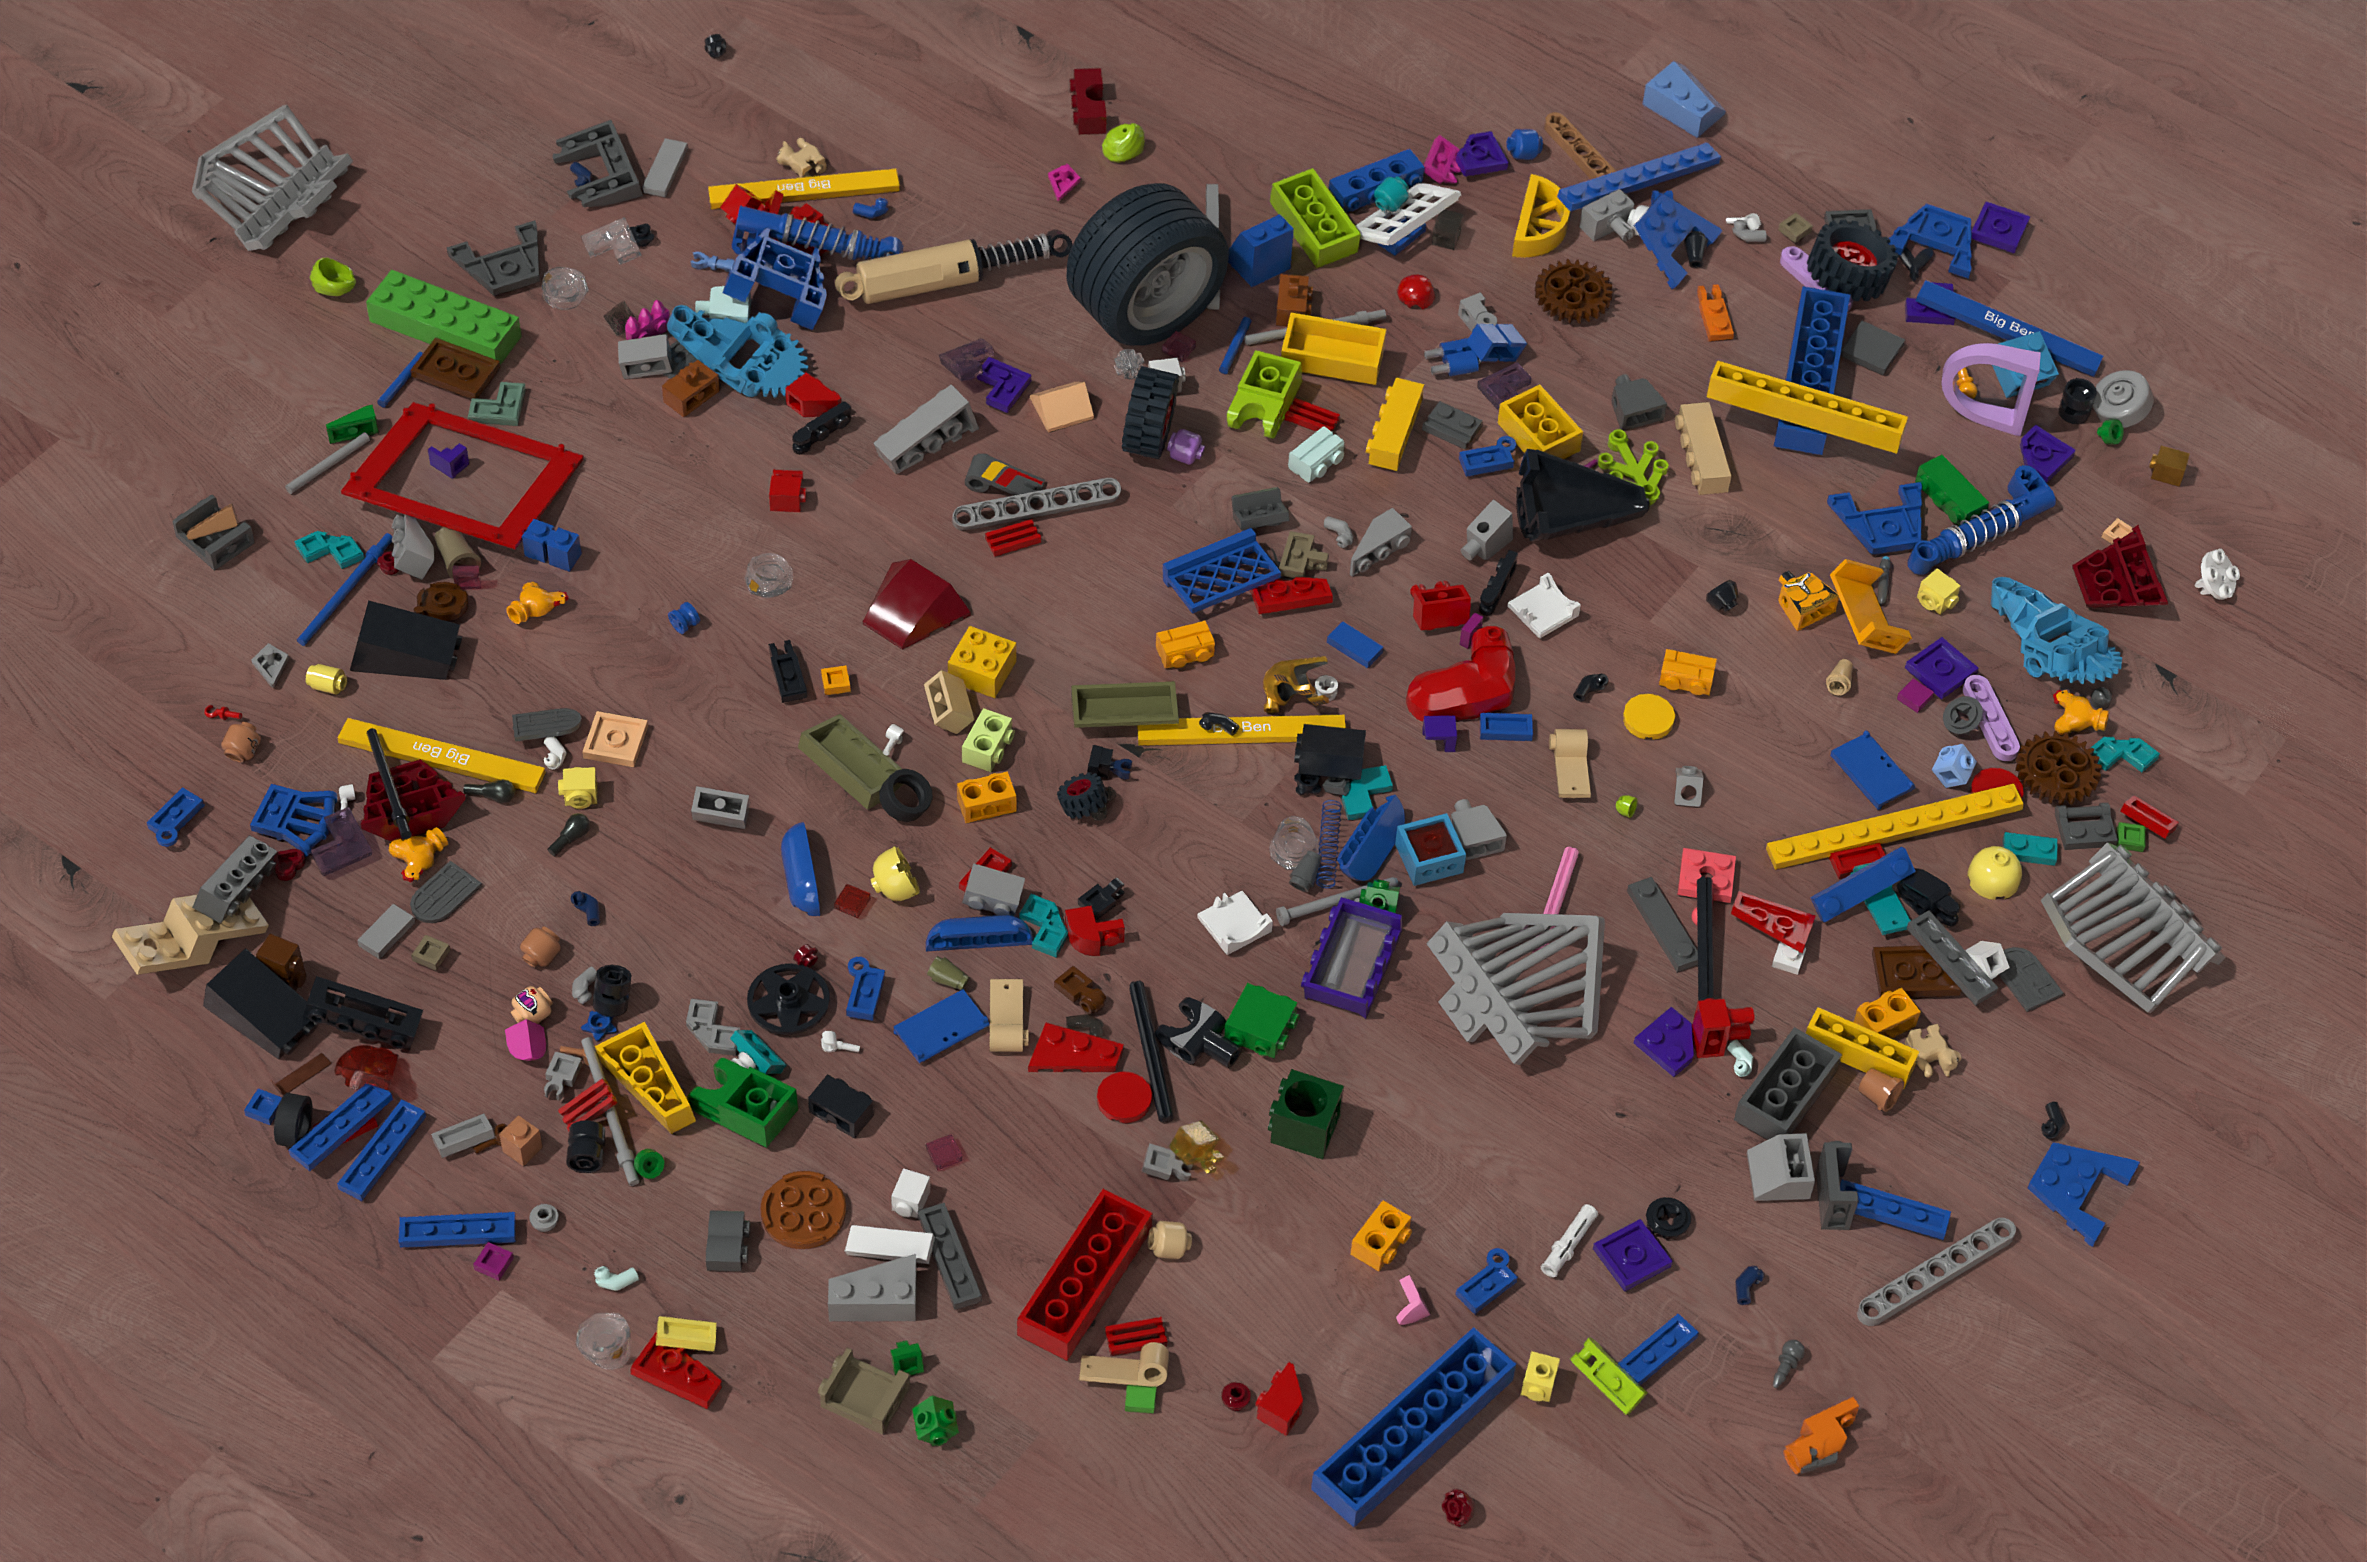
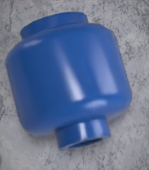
M1516 129L1512 132L1511 137H1508L1506 146L1513 158L1532 160L1541 153L1543 140L1536 130Z

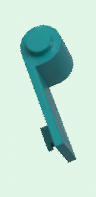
M1871 863L1855 866L1850 875ZM1892 885L1864 900L1882 935L1908 930L1907 925L1911 920L1893 890Z

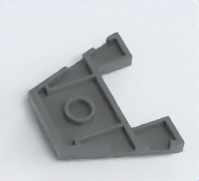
M535 220L515 226V232L521 244L475 258L467 241L447 247L448 256L493 296L540 282L538 235Z

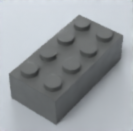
M1794 1027L1738 1102L1734 1120L1767 1140L1779 1134H1792L1837 1073L1842 1054Z

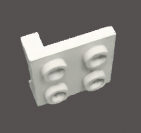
M1549 572L1540 577L1539 585L1508 602V607L1539 639L1578 617L1581 606L1578 601L1569 600L1562 594Z
M1243 891L1229 898L1226 893H1223L1222 900L1216 897L1213 906L1197 915V918L1226 955L1272 932V919L1268 914L1262 916Z

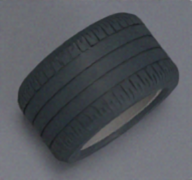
M1162 183L1140 185L1111 199L1084 225L1069 253L1066 280L1073 297L1114 340L1130 346L1150 345L1168 339L1183 330L1211 303L1226 275L1229 255L1228 245L1222 232L1180 189Z

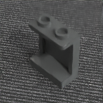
M210 495L204 500L199 501L197 505L185 513L180 514L172 523L176 538L215 571L255 542L251 526L245 521L240 525L238 524L237 527L188 540L187 531L221 510L216 497Z
M1841 1141L1824 1142L1816 1168L1821 1230L1850 1229L1858 1204L1857 1191H1840L1839 1177L1845 1175L1852 1152V1143H1843Z

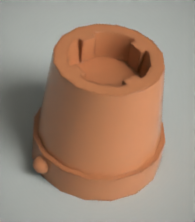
M1872 1068L1864 1075L1859 1085V1092L1876 1104L1878 1110L1888 1112L1900 1098L1904 1082L1902 1078L1892 1077Z

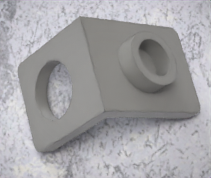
M1694 766L1676 768L1677 780L1674 803L1676 805L1699 807L1701 805L1704 778L1702 770ZM1688 785L1696 789V796L1691 800H1686L1681 796L1682 788Z

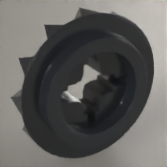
M1670 1197L1659 1198L1653 1201L1647 1209V1226L1652 1228L1653 1234L1658 1233L1664 1239L1673 1236L1677 1239L1680 1234H1686L1691 1223V1214L1683 1202ZM1664 1212L1669 1218L1674 1217L1672 1225L1667 1220L1662 1221Z

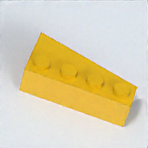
M645 1021L594 1046L600 1062L671 1134L696 1122L688 1100Z

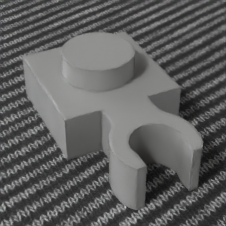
M559 1052L554 1053L545 1073L546 1080L549 1081L544 1087L546 1098H548L552 1090H557V1101H560L564 1095V1085L573 1087L582 1066L581 1058Z
M1150 1143L1141 1172L1168 1180L1170 1175L1173 1174L1182 1181H1188L1191 1173L1184 1172L1182 1168L1191 1170L1194 1163L1187 1159L1177 1160L1175 1159L1176 1151Z

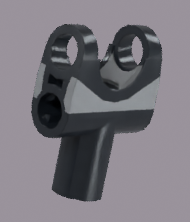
M1190 997L1184 998L1179 1003V1009L1188 1018L1187 1020L1191 1023L1190 1025L1183 1028H1175L1162 1024L1155 1031L1158 1041L1173 1055L1188 1064H1194L1205 1053L1229 1068L1235 1064L1242 1051V1047L1220 1034L1227 1022L1223 1015L1207 1004Z

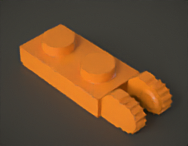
M1718 284L1712 285L1713 299L1707 300L1705 286H1698L1699 309L1708 340L1733 339L1734 332L1724 299H1722L1720 286Z

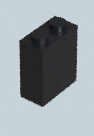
M1304 724L1303 734L1297 733L1294 763H1299L1298 773L1361 780L1366 730Z

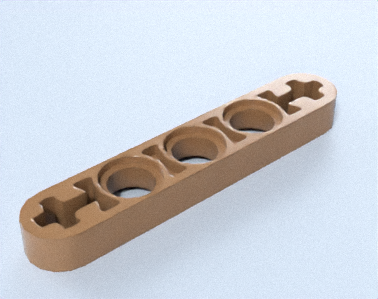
M1553 112L1546 116L1545 131L1590 179L1616 172L1564 115ZM1571 136L1574 140H1565L1563 137ZM1584 150L1588 154L1580 155L1576 151ZM1596 164L1599 165L1601 168L1593 169L1590 167V165Z

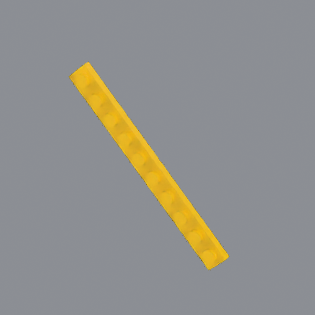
M2010 784L1767 843L1766 850L1775 870L1827 858L1830 857L1831 853L1879 842L1884 844L2021 811L2024 803L2015 785Z

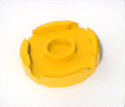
M1639 694L1631 698L1625 705L1623 722L1628 731L1638 738L1652 737V740L1660 739L1672 730L1675 713L1671 704L1664 698L1653 694Z

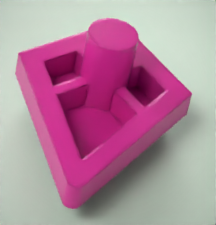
M1068 164L1062 165L1048 173V178L1057 201H1060L1081 181V177Z

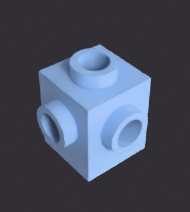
M1964 744L1946 746L1939 752L1932 771L1945 788L1967 784L1977 761Z

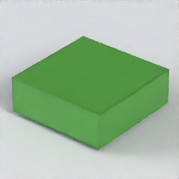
M2119 822L2117 826V847L2122 845L2127 850L2143 852L2145 848V826Z
M1127 1385L1125 1411L1154 1414L1156 1386Z

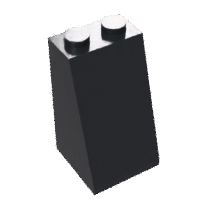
M368 600L350 671L446 680L448 671H454L458 656L453 655L454 650L459 651L463 637L458 635L460 625Z
M246 948L206 984L203 1006L278 1060L285 1053L290 1055L299 1045L298 1041L304 1035L310 1036L318 1027V1023L303 1017L307 1001Z

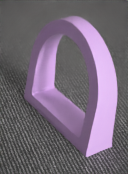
M1990 343L1974 344L1959 349L1944 364L1942 372L1943 393L1950 405L1969 420L2006 433L2021 436L2040 370L2041 352ZM1974 364L1995 365L2024 374L2014 409L1985 404L1969 398L1957 387L1954 377L1961 369Z

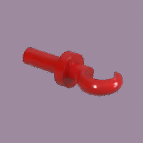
M209 705L204 711L208 718H215L218 715L223 720H226L228 717L242 718V713L229 711V708L224 706L216 709L213 713H208L213 708V705Z

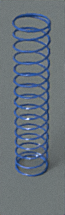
M1323 803L1320 827L1321 836L1323 835L1321 834V832L1324 828L1331 830H1339V827L1337 828L1335 826H1324V828H1322V825L1325 823H1322V820H1324L1325 817L1340 819V811L1342 809L1341 804L1339 806V810L1329 811L1324 808L1325 806ZM1326 811L1331 813L1339 812L1340 816L1325 815V817H1323V814ZM1338 833L1328 834V835H1338V838H1337V839H1339V834H1338ZM1320 836L1319 855L1321 854L1328 858L1336 857L1338 855L1337 845L1339 841L1333 837L1324 838L1329 841L1337 840L1338 843H1323L1326 846H1337L1336 850L1323 849L1321 847L1323 845H1320L1322 842ZM1323 850L1327 852L1336 851L1337 854L1335 856L1332 854L1323 855L1321 852ZM1332 861V862H1325V863H1335V864H1336L1335 867H1337L1336 861H1335V862H1334V861ZM1321 866V867H1320V868L1323 867V868H1326V869H1333V868H1334V869H1335V872H1334V873H1336V871H1337L1336 868L1333 867V866ZM1320 871L1321 873L1327 874V875H1332V874H1334L1333 872H1330V871H1324V872ZM1317 872L1316 884H1317L1318 886H1320V885L1317 883V881H1318L1317 878H1318V876H1319V874H1318V872ZM1319 876V878H1321V879H1323V880H1334V879H1335V878L1324 879L1323 877H1327V876H1322V877Z

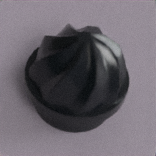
M720 34L710 35L704 40V49L711 57L719 58L726 53L727 42Z

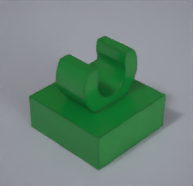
M908 1340L896 1342L897 1348L890 1350L894 1375L896 1376L899 1370L910 1375L924 1372L919 1343L909 1345Z

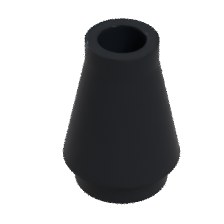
M1699 231L1688 233L1684 240L1691 268L1703 266L1708 243L1705 234Z

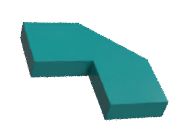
M315 531L294 541L297 550L307 563L331 553L341 569H344L365 559L364 553L351 536L341 535V537L328 535L327 532Z
M2103 737L2091 747L2094 748L2093 756H2099L2098 764L2102 765L2104 771L2123 758L2140 772H2144L2160 756L2158 751L2140 738L2115 740L2114 737Z
M1386 765L1362 769L1361 780H1352L1347 795H1342L1341 799L1348 820L1363 818L1368 810L1373 807L1369 795L1392 791L1393 785Z
M1030 894L1019 913V918L1041 927L1032 942V949L1057 958L1068 939V931L1061 920L1059 910L1054 902Z

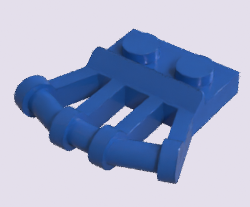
M271 784L250 824L251 831L276 837L278 841L284 839L296 849L301 850L304 856L307 857L316 844L327 838L329 834L328 828L336 820L334 811L338 795L334 791L302 792ZM323 803L324 809L308 806L305 804ZM298 814L320 820V822L315 824L296 819L295 817ZM289 829H293L296 831L312 835H310L305 841H303L301 838H299L291 831H289Z

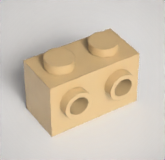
M941 670L924 684L933 721L936 726L958 734L974 721L963 679Z

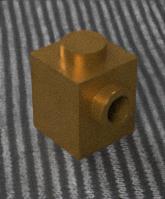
M2161 445L2158 455L2153 454L2149 465V468L2153 469L2151 479L2180 487L2190 453Z

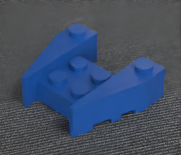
M766 228L753 244H750L742 254L736 257L727 276L722 293L745 302L754 282L760 283L763 286L796 298L790 321L813 330L823 310L827 296L826 289L823 288L822 284L824 280L823 273L820 272L819 267L821 262L819 249L815 248L812 255L769 238L770 228Z

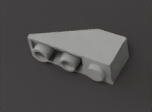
M1393 508L1372 520L1351 558V577L1360 572H1365L1371 565L1385 560L1391 553L1405 548L1410 543L1412 526Z
M405 514L396 515L392 523V529H394L392 542L394 543L392 552L394 568L423 579L434 562V546L415 517Z

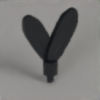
M1905 247L1902 255H1898L1902 263L1910 271L1909 277L1912 281H1916L1919 278V270L1932 259V248L1923 249L1914 258L1910 250Z

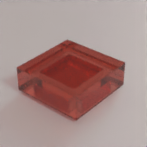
M846 884L834 902V909L859 918L870 901L871 895L866 891Z

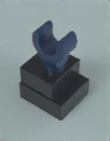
M1093 745L1087 772H1091L1092 775L1095 773L1100 777L1108 778L1111 771L1119 778L1127 780L1129 779L1130 771L1123 770L1122 768L1131 769L1132 760L1121 759L1112 761L1113 749Z

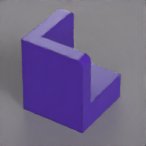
M460 443L452 450L445 448L440 452L432 446L428 449L430 465L452 479L469 465L467 448Z
M1424 716L1422 734L1425 736V739L1443 740L1444 752H1455L1457 741L1455 716Z

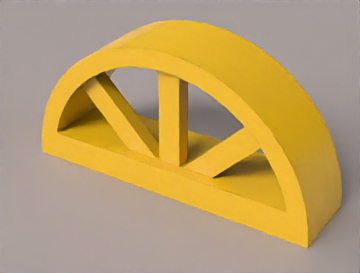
M1534 174L1530 176L1514 239L1512 257L1526 258L1546 254L1560 245L1566 236L1570 211L1557 197L1560 188L1544 177ZM1537 197L1547 202L1534 208ZM1555 209L1561 221L1557 222L1535 217ZM1534 226L1548 228L1552 230H1550L1547 233L1540 234L1534 228Z

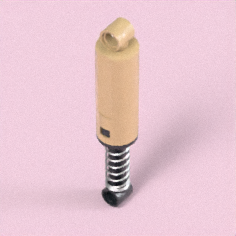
M1058 229L1051 230L1046 235L1044 233L1039 236L1035 235L1033 239L1025 237L1024 241L1017 238L1015 243L1007 240L1005 245L998 242L993 247L989 244L985 249L982 246L978 248L976 241L969 239L858 262L856 266L857 273H841L835 281L837 291L847 300H855L862 296L866 304H872L979 282L983 280V268L991 270V267L997 266L1000 269V265L1007 264L1009 267L1012 262H1016L1018 265L1019 261L1025 260L1028 263V259L1034 258L1037 261V257L1042 256L1044 259H1049L1053 255L1065 257L1070 253L1073 243L1069 236ZM1062 238V245L1059 248H1054V242ZM848 281H854L853 289L845 291V284Z

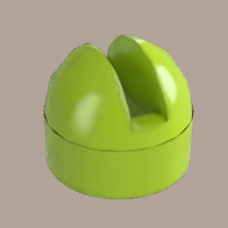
M1623 795L1616 801V810L1621 815L1631 818L1636 811L1638 800L1635 797Z

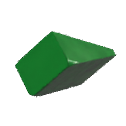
M373 405L362 407L326 424L330 444L355 439L364 432L367 435L379 433Z

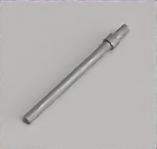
M1384 309L1366 312L1365 310L1356 312L1355 315L1331 320L1368 325V322L1386 319V312ZM1287 328L1244 336L1245 343L1250 345L1285 338Z
M584 1038L581 1043L594 1082L596 1083L602 1078L606 1080L592 1038ZM615 1106L605 1112L618 1151L616 1157L619 1166L624 1169L628 1184L634 1186L640 1182L634 1167L635 1157L633 1151L628 1148Z

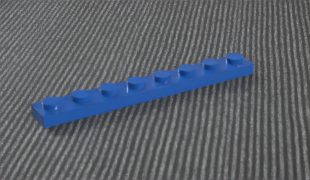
M1707 142L1560 189L1557 197L1571 212L1618 189L1627 194L1717 165L1720 162L1721 156Z

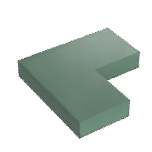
M500 382L497 400L472 398L468 419L482 424L518 426L526 391L525 384Z

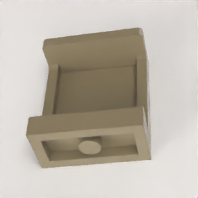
M846 1348L842 1356L838 1355L836 1357L830 1377L828 1379L824 1378L819 1386L818 1394L820 1395L821 1407L883 1435L910 1389V1374L901 1370L898 1371L896 1376L854 1358L853 1350Z

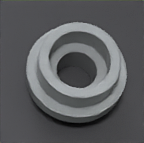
M549 1204L538 1205L530 1213L531 1225L541 1232L552 1230L559 1219L556 1208ZM542 1215H548L546 1218H540Z

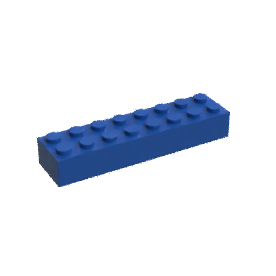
M1802 287L1786 381L1834 395L1850 294ZM1778 419L1774 447L1822 455L1827 433Z
M1473 1327L1313 1473L1311 1490L1351 1526L1355 1527L1513 1381L1516 1363Z

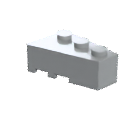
M916 1254L830 1278L828 1286L829 1321H916Z

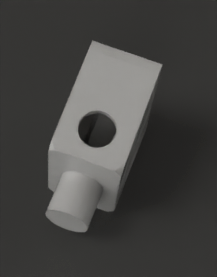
M1493 499L1468 526L1467 544L1460 550L1462 555L1468 560H1472L1476 555L1484 560H1488L1513 540L1512 513Z
M1468 799L1456 802L1454 805L1456 812L1451 814L1450 820L1464 848L1466 860L1503 852L1507 835L1489 808L1485 805L1472 807Z

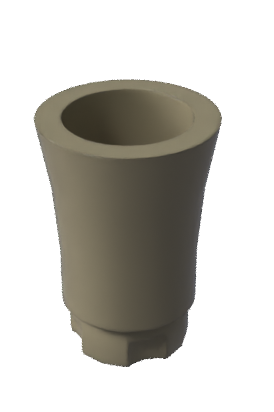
M442 527L441 530L436 532L435 540L437 547L444 559L449 577L454 580H464L474 576L481 567V559L472 550L463 534L446 527Z

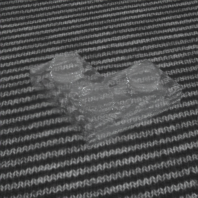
M625 217L581 236L590 258L613 249L620 265L642 256Z

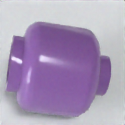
M1180 429L1177 433H1172L1167 450L1170 451L1172 459L1191 465L1196 459L1201 460L1205 446L1201 444L1202 437L1199 434Z

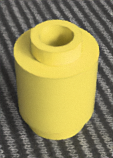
M322 664L311 665L306 673V684L314 690L337 695L341 690L345 689L347 676L343 669Z

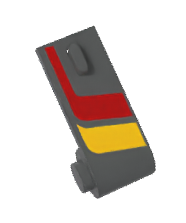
M982 453L976 454L972 458L964 483L968 489L974 492H985L991 485L1012 495H1019L1042 490L1045 480ZM1034 498L1030 502L1036 504L1038 498Z

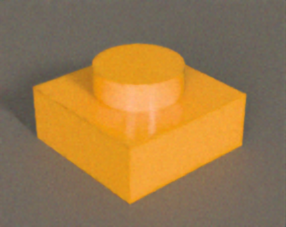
M846 665L821 669L825 695L851 692Z

